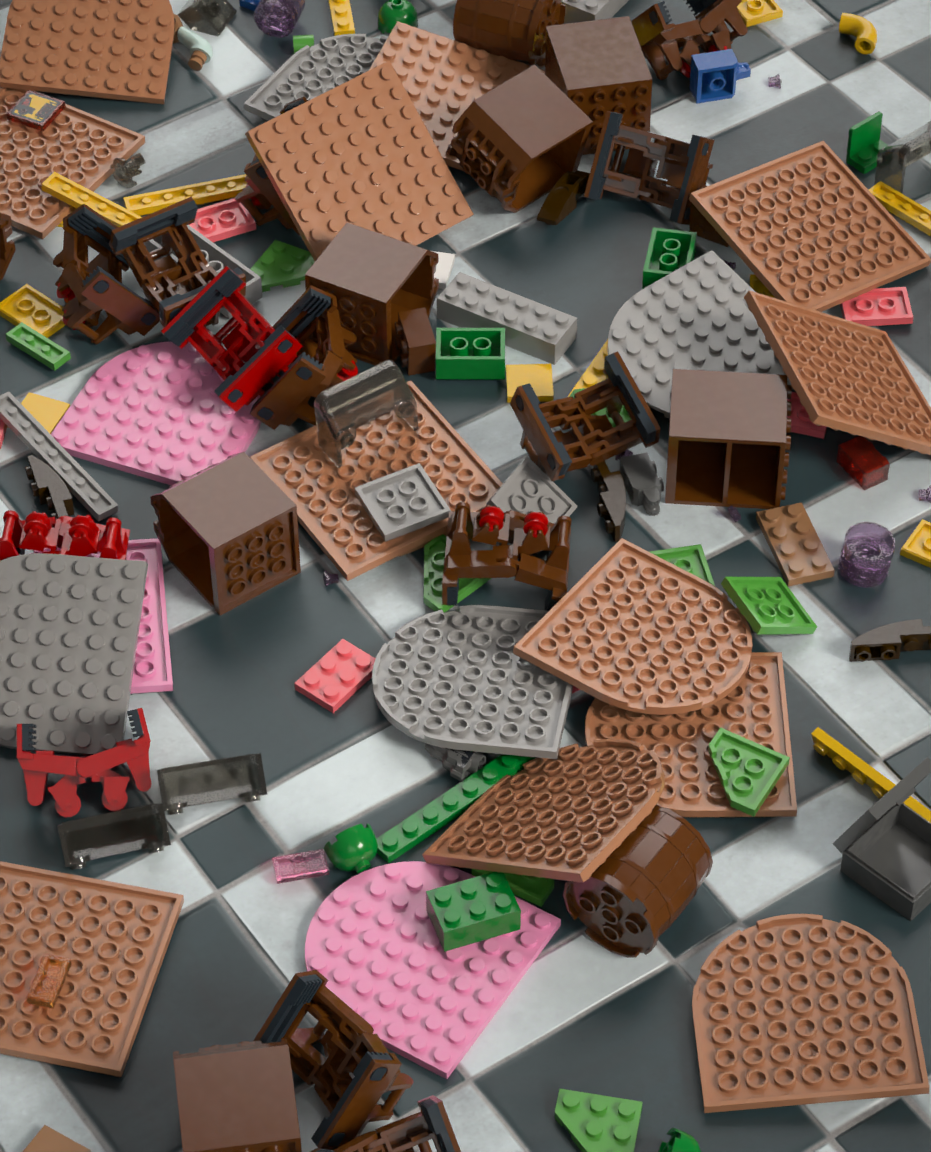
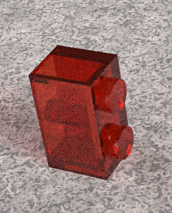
M858 436L839 445L837 462L864 491L888 480L890 468L888 459L882 456L865 437Z

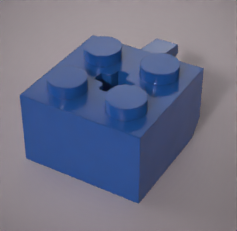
M732 49L691 55L689 88L696 104L732 98L735 95L736 81L750 77L751 69L747 62L739 63Z

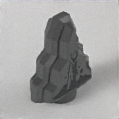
M425 744V749L433 758L442 761L443 768L451 772V777L461 782L485 766L486 756L483 755L484 752L440 748Z

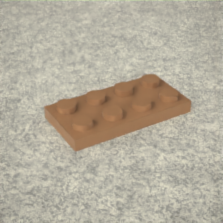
M802 502L756 512V520L788 587L834 577L835 570Z

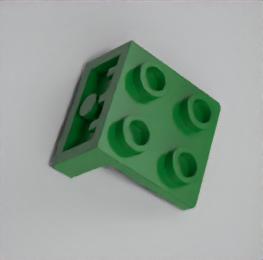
M880 111L868 116L865 120L853 125L849 129L846 162L863 174L891 159L895 154V149L880 140L883 113Z

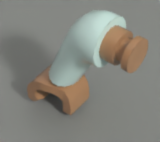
M174 14L173 44L181 42L190 50L191 55L188 61L189 67L200 71L204 63L210 62L213 56L212 46L206 39L184 27L180 17Z

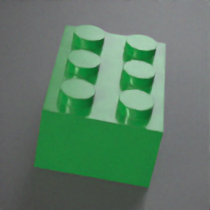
M653 227L643 269L642 289L694 260L697 232Z
M436 328V379H505V328Z
M494 871L426 891V911L444 952L520 930L521 910L503 872Z

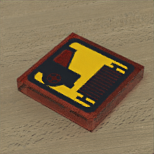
M28 90L7 112V120L44 131L66 108L65 101Z

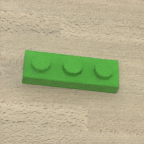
M22 322L6 333V341L54 371L71 359L68 350Z

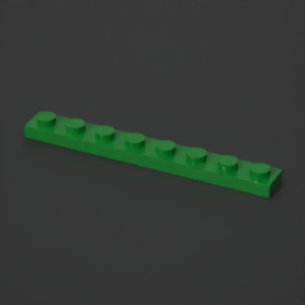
M502 754L376 838L378 842L377 853L388 864L462 815L505 775L508 774L512 777L524 769L523 764L537 757Z

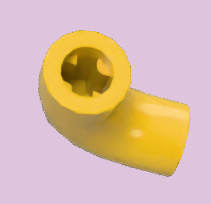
M842 13L839 33L855 36L857 38L855 42L856 50L861 54H871L877 43V30L873 24L864 17Z

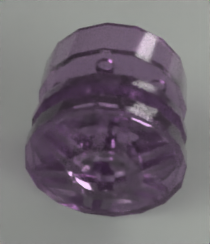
M260 0L254 12L255 23L261 31L269 36L286 37L293 32L304 10L305 0Z
M861 522L851 526L845 533L843 548L839 558L838 569L841 575L848 582L860 587H873L884 582L888 576L896 541L893 534L886 527L873 522Z

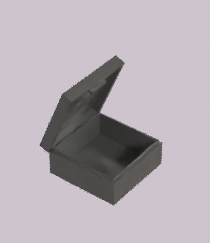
M928 757L869 808L833 843L842 854L840 871L910 922L931 903V823L907 807L903 802L916 791L914 788L931 773V760Z

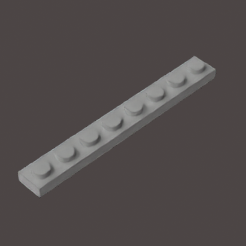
M10 392L0 395V419L38 459L49 465L60 476L68 490L98 522L118 512V504Z

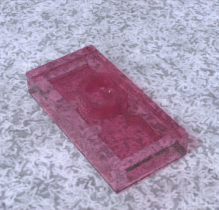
M324 848L272 858L277 884L329 875Z

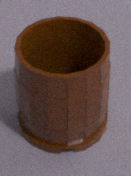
M457 0L453 18V35L455 41L465 43L477 50L483 49L490 54L529 63L530 66L536 65L541 69L545 67L546 26L564 24L566 5L561 4V0Z
M655 805L651 814L642 820L637 828L624 839L622 844L606 858V861L591 874L588 880L584 883L567 881L565 883L563 897L567 910L574 920L579 917L588 927L584 932L594 942L608 951L627 958H636L639 953L647 955L657 945L658 937L683 912L692 898L695 897L705 878L710 874L713 864L710 848L701 834L686 819L668 808Z

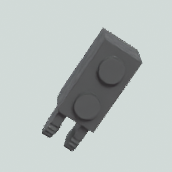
M647 452L621 457L619 471L631 503L636 506L643 505L649 516L659 514V503L661 501V492L664 491V484L662 478L657 476L655 462L650 460Z

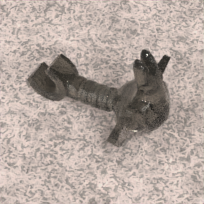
M140 153L131 157V161L128 163L122 158H115L113 160V164L110 167L111 169L115 168L113 176L118 184L126 188H132L137 185V182L133 181L132 177L141 174L142 170L138 169L146 163Z

